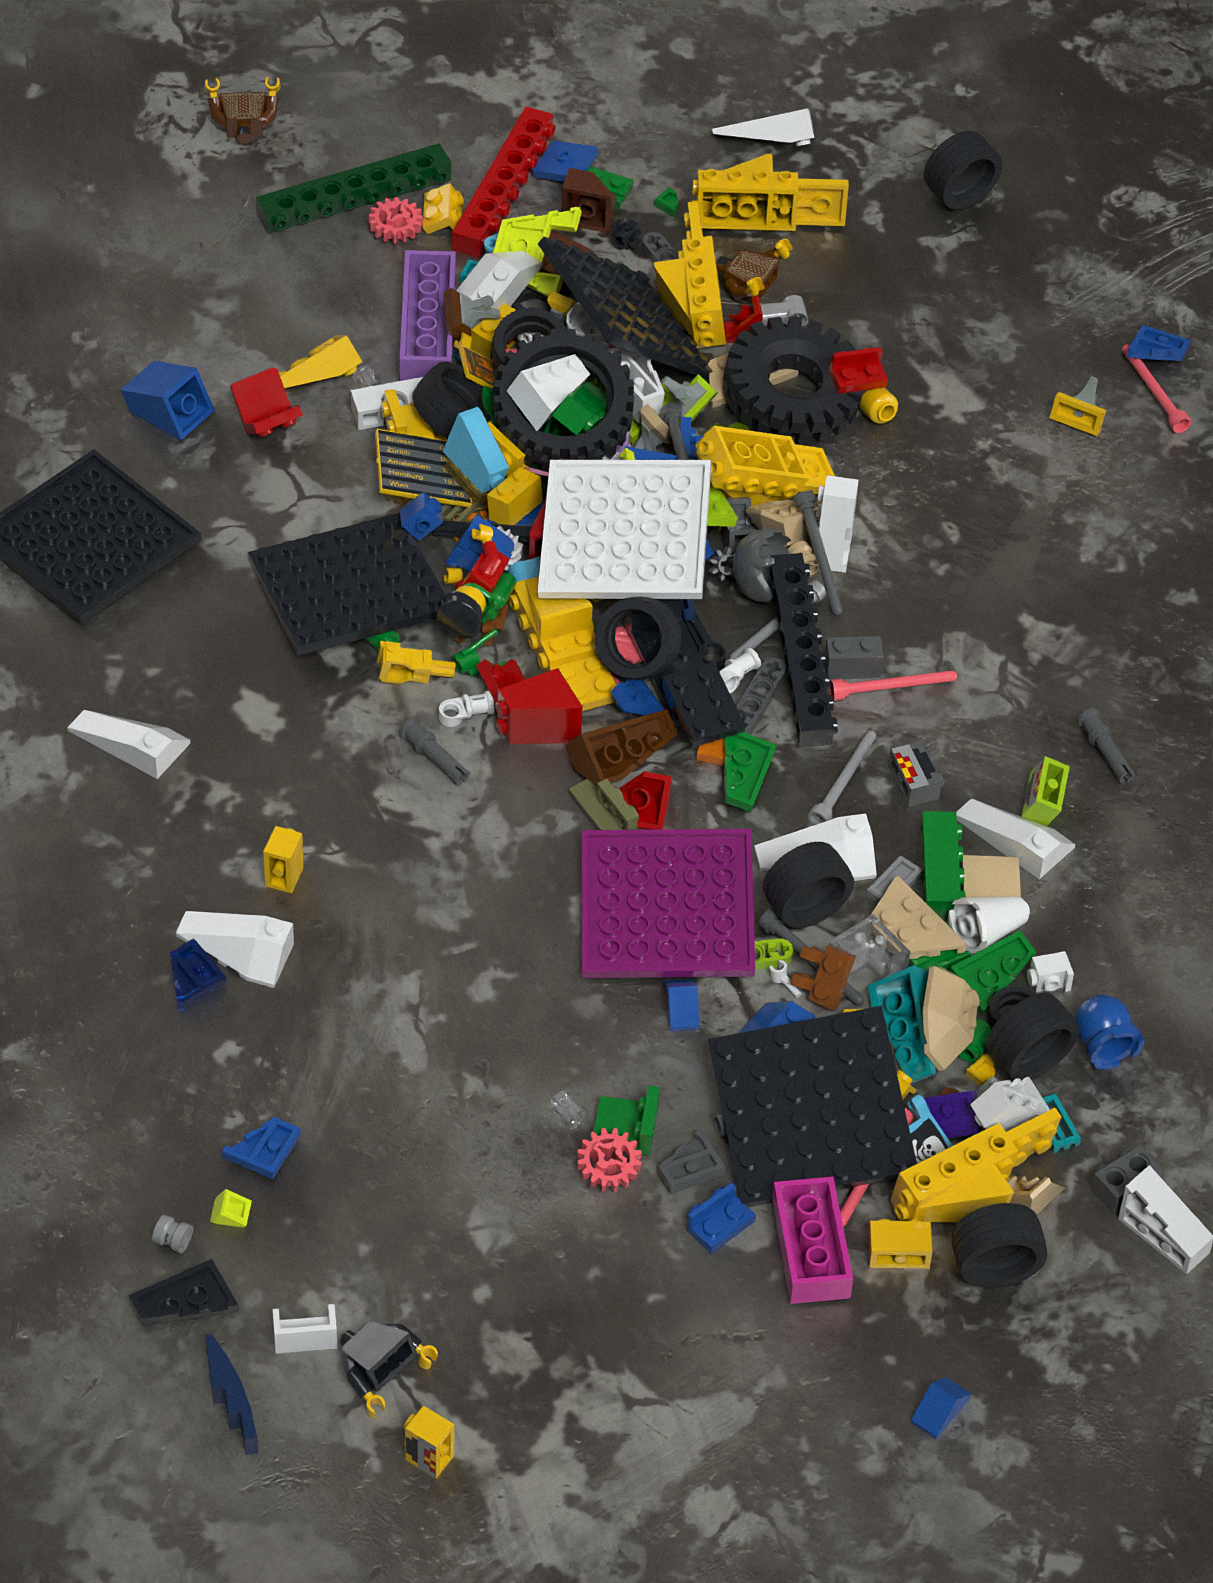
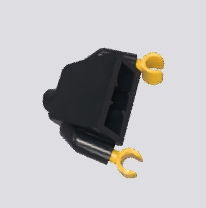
M368 1322L357 1333L351 1330L346 1331L340 1341L341 1351L345 1358L342 1365L347 1381L359 1398L364 1397L366 1400V1413L371 1418H376V1413L371 1408V1405L377 1404L385 1411L384 1399L379 1395H373L371 1393L372 1390L378 1392L418 1354V1364L426 1370L430 1369L432 1363L425 1356L430 1357L434 1361H436L438 1356L437 1349L434 1346L421 1345L422 1340L403 1324Z

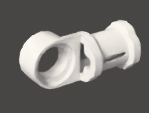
M750 647L744 649L737 658L725 661V668L720 671L730 694L737 689L740 680L744 678L746 673L751 670H757L761 666L758 654Z
M488 690L484 691V694L473 696L464 694L460 698L445 700L439 706L438 719L444 726L455 727L463 719L471 718L472 715L481 713L494 714L493 697ZM452 709L455 710L458 713V715L454 717L446 716L443 712Z

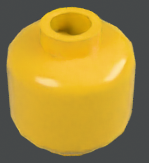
M885 387L869 389L862 396L860 408L874 423L883 424L895 416L898 410V401Z

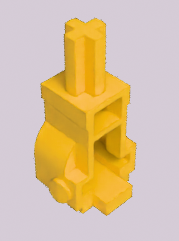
M380 641L377 663H379V679L381 682L405 683L414 681L428 684L430 675L454 678L456 663L432 660V650L401 648L400 643Z

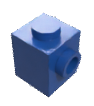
M425 492L421 493L400 510L401 526L420 541L443 523V509L440 502L435 498H430Z

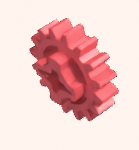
M395 197L394 201L385 198L384 204L378 201L377 208L371 207V214H369L370 231L375 232L376 238L383 236L384 242L389 239H393V243H397L398 239L406 242V237L414 239L415 233H420L421 226H423L422 210L417 209L416 203L409 205L408 199L402 202L399 201L398 197Z
M602 1128L600 1136L591 1132L590 1141L583 1139L582 1149H578L577 1158L580 1160H578L577 1169L583 1170L581 1176L583 1180L591 1178L590 1187L593 1188L600 1184L601 1192H605L607 1186H611L613 1192H617L619 1184L624 1188H628L629 1179L636 1181V1171L641 1170L642 1162L639 1160L641 1159L642 1152L641 1150H636V1140L628 1142L629 1133L626 1132L619 1136L618 1129L614 1128L612 1134H608L607 1130ZM624 1151L626 1152L629 1158V1163L627 1162V1158L623 1156ZM590 1157L592 1158V1162L596 1164L595 1169L592 1167L590 1163Z

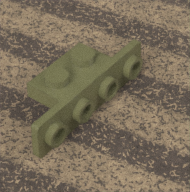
M586 779L570 787L571 796L598 830H637L639 816L636 809L625 802L620 789L617 786L613 787L608 779L597 783V785Z

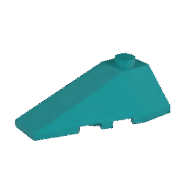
M910 966L868 985L871 1007L882 1006L889 1040L896 1052L895 1057L902 1071L913 1079L911 1084L935 1075L936 1069L924 1052V1044H927L923 1026V1006L929 971L916 966Z

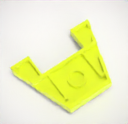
M572 207L570 211L559 212L555 210L542 216L535 217L533 214L504 219L500 226L493 253L524 251L542 262L544 252L538 245L539 241L543 236L549 238L552 229L576 232L582 211L580 207ZM539 270L527 287L548 297L551 291L560 293L563 279L560 275L540 273Z

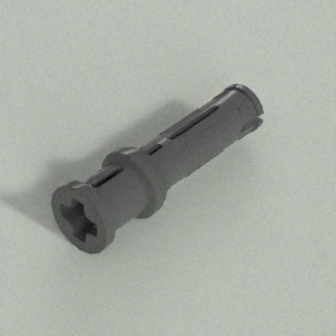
M1096 708L1084 711L1076 720L1078 726L1084 728L1088 734L1090 744L1098 747L1119 782L1125 783L1124 777L1129 782L1135 776V772L1112 740L1111 729L1103 724L1099 718L1100 713Z
M412 717L402 725L399 735L403 739H408L415 746L416 752L426 754L457 785H461L462 782L468 779L470 772L436 742L435 734L431 731L427 732L420 725L418 718Z

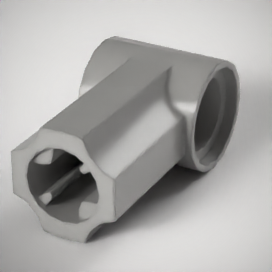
M788 296L781 303L760 304L763 314L762 323L765 326L767 325L768 318L781 317L783 324L786 325L789 316L801 317L802 327L808 322L807 312L801 296Z

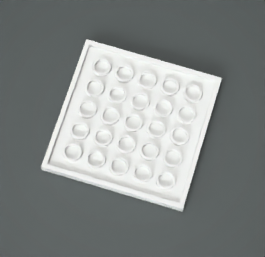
M550 460L538 597L625 599L642 596L653 599H702L711 460Z

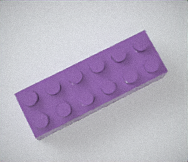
M405 250L400 381L424 377L439 362L447 361L452 363L453 336L448 334L446 329L443 292L450 288L455 290L456 252Z

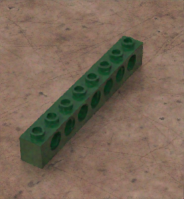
M440 143L257 196V216L266 232L271 234L385 200V198H393L450 181L451 161Z

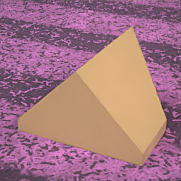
M1012 1175L1008 1181V1184L1014 1191L1010 1203L1025 1205L1036 1214L1065 1189V1187L1051 1182L1049 1177H1045L1042 1181L1038 1177L1027 1181L1026 1177L1023 1176L1018 1181L1017 1177Z

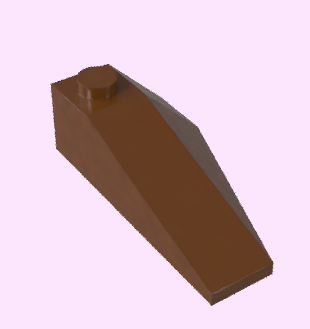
M665 709L580 734L567 743L565 747L575 771L596 785L605 779H608L610 783H614L627 777L678 733L668 710Z

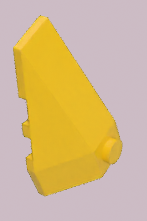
M335 335L308 352L311 357L308 358L306 356L296 360L289 366L290 370L287 372L282 370L279 374L284 388L342 374L347 377L358 370L357 365L362 363V360L347 335Z

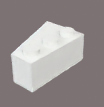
M619 347L609 349L611 353L617 350L622 356L621 366L627 364L630 369V380L632 379L634 382V408L632 415L639 424L642 422L640 410L647 404L660 415L665 393L657 372L652 368L651 359Z
M574 354L521 371L507 392L535 430L538 431L552 417L566 396L582 386L590 373Z
M827 475L825 486L820 485L818 501L822 502V504L817 506L816 519L820 520V522H817L831 571L846 573L859 480Z
M1150 1165L1126 1185L1118 1219L1185 1274H1188L1210 1254L1213 1235Z

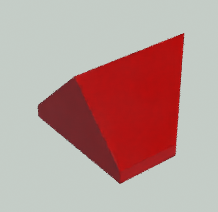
M756 295L752 297L753 303L751 306L743 304L741 312L735 316L730 314L729 316L732 319L724 323L726 344L735 343L737 336L743 330L749 332L750 325L759 321L762 322V309L759 297Z
M644 771L619 788L625 802L629 806L632 805L638 813L637 827L651 830L663 829L670 803L672 776Z

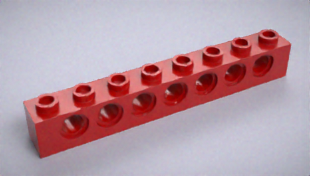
M525 106L452 231L453 251L476 258L482 256L485 250V239L499 232L503 217L506 218L508 216L511 203L517 201L520 188L526 185L530 170H533L537 165L538 156L544 154L548 139H552L556 126L553 124L552 113Z

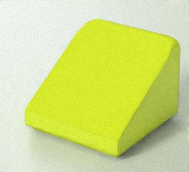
M225 1189L215 1198L210 1222L244 1228L247 1225L252 1201Z

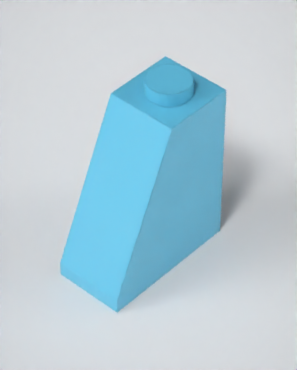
M476 407L459 413L443 452L481 493L490 491L505 480L509 466L482 411Z

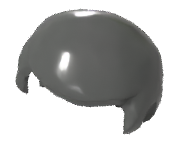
M776 529L757 530L744 537L735 549L733 556L735 581L742 593L754 601L770 603L773 599L769 566L774 564V558H770V556L789 554L784 544L791 541L781 531Z

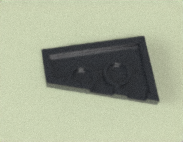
M212 1259L128 1295L129 1303L142 1325L239 1312L237 1301Z

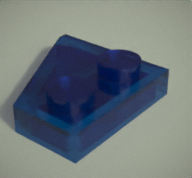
M194 938L170 952L177 1005L180 1011L227 983L226 975Z

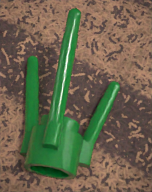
M496 629L484 635L471 646L451 656L452 662L456 663L455 669L460 675L468 673L472 677L480 673L477 668L480 659L476 650L483 646L482 644L491 637L498 635ZM506 661V662H500V663H497V664H499V665L502 667V666H503L505 663H507L508 661Z

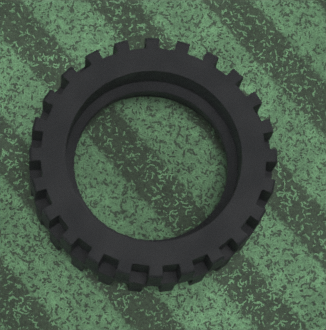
M550 329V335L542 337L540 332L532 335L531 342L526 343L523 339L517 343V352L513 353L509 350L505 355V365L499 364L497 378L493 383L494 426L525 454L526 466L533 468L534 464L542 466V471L549 473L550 460H603L605 455L611 459L616 454L617 444L623 446L625 443L627 431H630L632 425L634 382L632 379L630 380L628 365L621 366L622 356L617 350L613 353L609 352V343L603 339L600 343L593 341V334L588 332L583 337L576 335V329H568V334H558V329ZM575 354L588 370L590 376L595 378L606 391L608 408L604 419L587 433L584 432L574 436H555L540 430L536 431L521 415L518 405L507 392L508 388L521 371Z

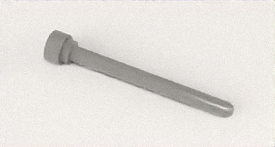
M812 580L808 583V585H813L814 590L812 604L819 603L827 596L826 589L819 581ZM777 617L732 652L729 659L737 658L746 648H756L778 630Z
M874 731L866 732L823 802L812 807L808 814V820L813 826L832 819V807L876 739Z

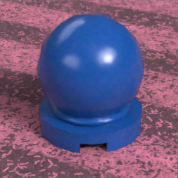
M1103 994L1088 998L1077 1009L1075 1021L1080 1029L1078 1038L1087 1047V1056L1097 1069L1108 1070L1121 1066L1120 1060L1130 1054L1134 1058L1143 1049L1145 1041L1138 1027L1132 1024L1128 1008L1118 998Z

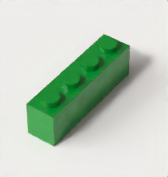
M587 381L568 394L552 416L576 435L582 431L587 433L604 419L608 408L607 395Z
M923 811L920 827L923 901L940 918H948L949 911L954 909L955 904L952 903L955 900L966 897L965 890H960V885H964V868H959V862H963V846L958 845V840L962 839V823H957L956 812Z

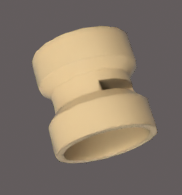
M798 541L788 548L789 554L803 553L804 564H809L810 577L819 570L816 556L812 554L813 550L808 542Z

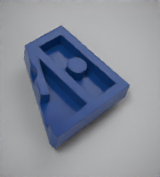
M274 1117L265 1122L261 1128L252 1130L244 1135V1140L233 1147L229 1145L224 1147L222 1158L274 1179L300 1138L301 1128Z

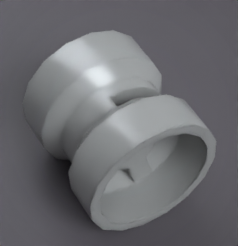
M164 1214L160 1217L154 1228L152 1241L161 1246L169 1245L173 1251L181 1254L189 1245L193 1234V1226L185 1222L177 1223L173 1217Z

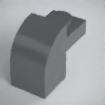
M749 496L726 498L738 517L735 527L721 526L724 548L725 546L731 548V554L735 552L738 543L744 537L756 531L751 525L750 517L746 513L747 507L751 506V498Z

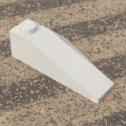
M808 108L712 129L713 134L785 143L795 142L796 147L811 144L810 139L815 138Z
M866 814L837 817L754 845L760 871L768 872L779 858L802 844L821 841L830 844L840 854L849 867L854 881L876 878L873 837Z
M186 911L176 931V937L200 952H207L218 959V963L224 967L228 965L238 971L239 976L245 980L272 988L275 987L294 945L293 923L268 916Z

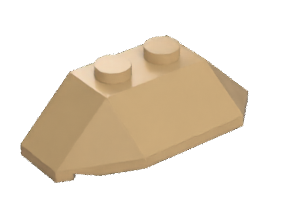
M793 500L769 501L747 507L746 509L747 515L759 530L776 529L781 531L783 535L788 536L791 541L785 543L784 547H788V545L798 541L810 539L803 512H800L799 508L795 507ZM818 502L814 503L815 508L813 509V511L815 514V518L818 504H821Z
M933 966L929 968L923 1006V1026L927 1044H924V1052L940 1072L945 1070L973 1041L974 1029L977 1024V1008L980 1001L977 992L972 990L964 979L943 967Z

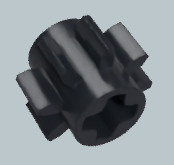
M623 218L621 221L617 220L611 226L614 232L610 236L616 247L628 250L630 247L634 248L641 241L638 238L641 234V229L634 220Z

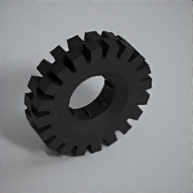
M789 316L786 327L781 317L768 318L766 326L761 321L750 325L749 332L743 330L730 348L723 375V391L725 397H729L728 405L733 413L741 411L739 420L747 427L758 421L756 432L770 434L773 429L778 430L777 435L790 437L791 433H795L797 444H810L813 435L818 442L829 440L832 432L835 435H839L846 430L847 423L851 424L853 422L864 390L838 394L828 371L834 353L854 351L855 347L848 340L839 343L841 334L831 327L821 335L822 323L811 319L807 329L802 328L801 317ZM780 369L801 371L815 381L818 386L817 391L806 397L786 395L778 391L769 380L770 374Z

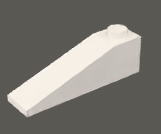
M83 710L67 727L69 732L156 779L163 774L190 744L189 739L169 728Z
M970 799L956 812L957 821L1007 857H1019V865L1038 879L1043 877L1075 848L1073 842L1050 827L974 799Z

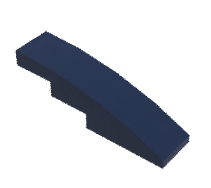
M208 1334L206 1335V1348L213 1403H226L229 1429L242 1428L245 1454H258L257 1434L252 1410L242 1382L229 1357L213 1335Z

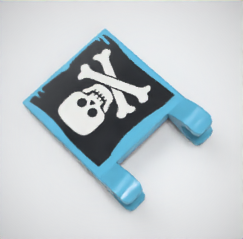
M917 1095L909 1100L907 1106L918 1118L917 1121L909 1125L918 1164L952 1147V1144L930 1113L924 1098L921 1095Z

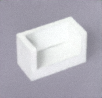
M328 1304L329 1316L280 1320L279 1308L273 1309L275 1353L337 1349L335 1305Z

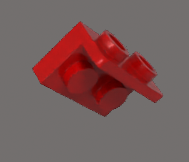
M881 347L847 352L842 351L833 354L828 371L838 394L887 387L888 378L880 362L883 353Z
M485 659L477 665L495 703L498 701V689L525 680L517 662L513 659H510L502 667L497 663L494 665Z

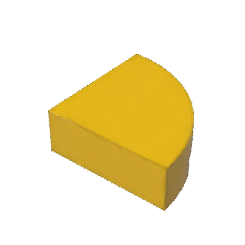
M987 1053L967 1068L966 1076L981 1087L991 1076L995 1077L992 1058Z

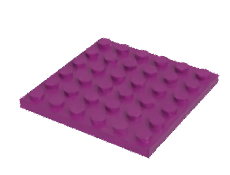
M752 829L582 830V978L755 977Z

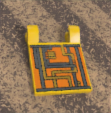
M462 332L461 340H456L453 345L459 349L465 377L483 387L493 388L494 380L497 378V370L493 359H488L471 350L472 337Z

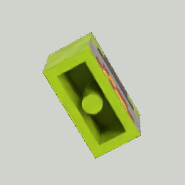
M1045 756L1032 769L1021 817L1044 826L1050 824L1061 812L1070 766Z

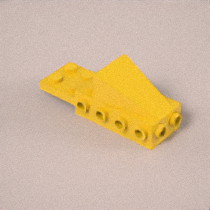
M765 154L725 170H698V180H693L692 195H697V197L692 202L698 201L701 226L708 229L796 231V225L845 226L849 184L848 180L798 178V172H773L772 154Z
M698 201L688 202L689 213H684L686 228H691V230L686 231L687 239L682 240L683 250L678 251L679 259L654 262L658 291L661 294L660 298L663 303L673 310L672 315L684 325L685 330L696 341L697 348L725 345L726 339L712 236L703 237Z
M713 426L695 445L702 460H711L710 480L713 487L723 489L730 497L749 496L751 498V506L765 503L772 495L791 498L798 492L813 491L814 494H819L820 485L825 486L827 475L835 476L823 448L796 445L790 436Z
M539 576L517 582L512 595L509 597L511 609L515 611L521 629L525 631L528 637L529 646L534 650L540 668L544 672L556 668L560 670L583 706L582 711L617 702L611 694L616 683L609 669L602 663L603 661L598 656V651L596 650L594 625L592 622L593 606L591 602L587 599L539 598Z
M1053 1108L1007 1132L998 1123L900 1172L890 1200L894 1205L895 1214L901 1221L959 1222L960 1219L976 1209L992 1204L1010 1203L1014 1191L1008 1184L1012 1168L1022 1164L1028 1156L1034 1153L1042 1154L1052 1146V1140L1057 1132L1062 1116L1056 1108Z

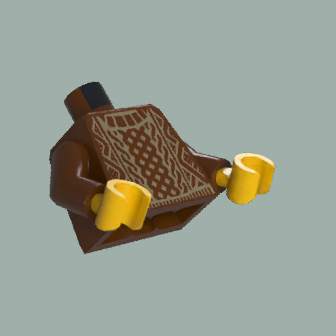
M269 76L265 80L269 96H266V92L220 93V97H217L220 86L219 80L215 78L216 87L210 88L206 79L204 89L210 94L208 103L211 119L221 129H225L227 137L237 138L242 144L250 143L252 137L262 136L263 129L267 128L277 116L278 97L276 92L281 88L278 77L275 86H269Z
M788 239L780 240L775 245L776 248L766 252L740 250L733 260L721 256L716 266L717 271L724 273L725 290L735 300L743 299L752 304V297L756 295L759 297V301H761L778 279L779 259H787L790 255L789 251L793 249Z

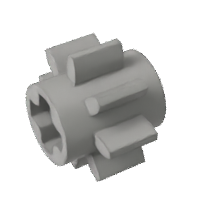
M725 546L723 552L713 549L715 554L712 558L707 559V561L711 562L712 566L709 569V573L715 574L718 572L717 577L720 580H724L725 575L735 578L733 573L734 553L731 554V548ZM728 561L727 566H721V562Z

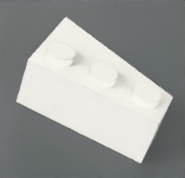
M1026 1077L1022 1081L1018 1078L1012 1083L1010 1080L995 1082L970 1104L976 1113L975 1120L983 1129H988L1000 1123L1005 1132L1050 1110L1030 1077Z

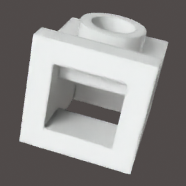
M1065 951L1032 957L1031 967L1027 970V980L1031 987L1034 986L1036 992L1054 991L1058 988H1064L1065 992L1071 991L1074 973Z

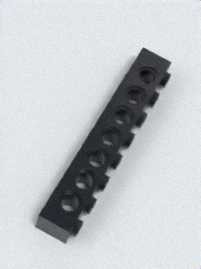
M803 553L771 555L770 558H774V564L769 566V576L783 658L786 665V675L799 747L832 745L833 734H837L838 725L836 717L831 715V711L834 709L833 696L827 693L830 681L828 672L824 673L823 667L826 665L824 650L820 651L819 645L822 643L821 629H816L815 625L818 622L817 607H812L811 603L814 600L813 585H808L807 581L810 579L809 564H804Z

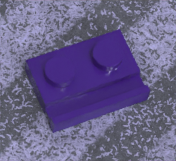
M976 1090L924 1098L930 1113L947 1138L973 1135L983 1131V1128L980 1129V1125L975 1120L976 1113L970 1105L978 1098Z

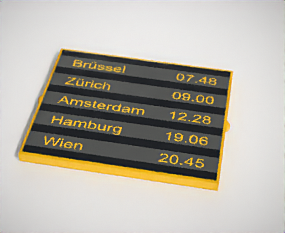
M376 429V463L378 466L380 493L415 499L425 492L430 498H435L440 503L471 508L470 480L443 452L447 440Z

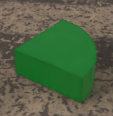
M669 187L654 199V206L674 217L679 208L677 193Z

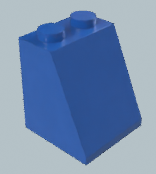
M153 361L120 390L130 412L178 440L184 439L215 411L196 367Z

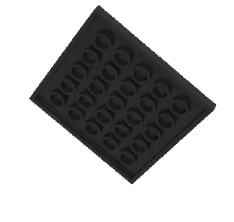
M543 236L538 243L539 247L609 344L709 379V373L713 372L708 365L709 359L699 352L696 341L685 333L684 325L672 315L673 310L663 303L660 298V292L649 284L648 281L650 279L645 273L640 270L637 272L633 271L624 264H621V266L617 265L608 258H599L593 252H583L575 245L570 247L559 239L552 240Z
M95 449L0 512V559L80 624L86 622L201 541V532Z
M400 513L363 521L319 534H312L308 537L248 552V560L297 655L437 619V609L441 606L442 597L445 595L411 532H408L401 526Z
M882 1006L708 1039L741 1204L752 1207L772 1203L774 1182L834 1177L835 1188L840 1190L896 1179L900 1172L917 1164Z

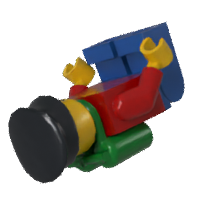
M478 515L474 517L445 562L453 568H446L448 575H444L445 584H455L456 590L448 592L442 597L441 606L437 609L436 613L437 620L444 629L464 639L477 636L480 632L481 622L492 621L498 616L501 608L505 606L517 584L516 578L512 574L502 573L512 556L514 542L509 536ZM456 565H459L460 567L468 571L464 579L462 569L455 568Z

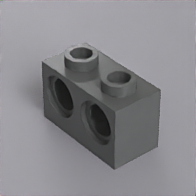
M1140 1145L1132 1151H1124L1118 1156L1117 1160L1109 1165L1103 1164L1098 1167L1093 1174L1091 1191L1114 1215L1121 1209L1126 1185L1149 1165L1160 1177H1162L1163 1169Z

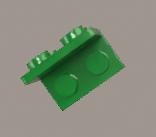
M648 1086L646 1097L641 1096L640 1101L601 1096L594 1133L600 1136L602 1128H605L608 1134H612L614 1128H617L619 1136L627 1132L629 1133L628 1142L636 1140V1150H641L642 1155L650 1156L658 1112L660 1087Z

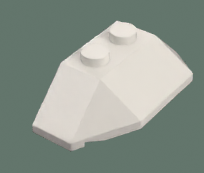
M524 251L488 253L482 257L456 291L464 293L472 301L489 295L494 301L491 307L498 309L504 303L511 306L543 264ZM485 318L477 320L474 323L473 328L476 325H478L481 321H483Z

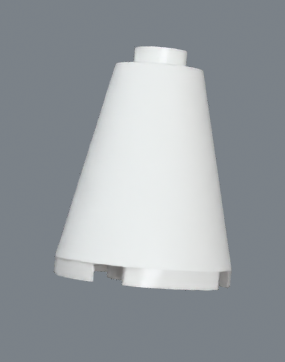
M1018 896L963 897L952 903L955 905L954 909L949 911L948 920L954 932L967 943L966 951L969 950L971 954H974L989 947L1028 921L1030 909L1028 904Z

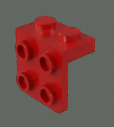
M276 368L266 369L236 381L230 386L247 434H258V437L265 436L273 432V427L281 425V427L290 426L296 423L295 418L303 416L299 405H290L279 371Z

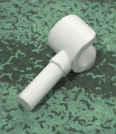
M779 960V970H775L770 966L771 980L775 983H783L796 998L800 997L802 993L795 985L790 984L791 979L787 976V964L783 960Z

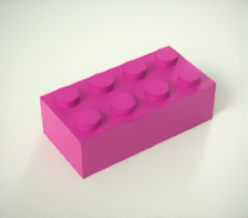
M834 1177L774 1182L772 1207L790 1304L851 1298L853 1275Z

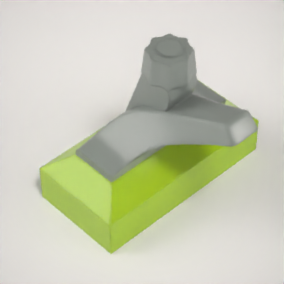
M699 374L688 386L679 384L668 376L661 381L673 398L672 403L680 407L682 417H692L691 422L718 394Z

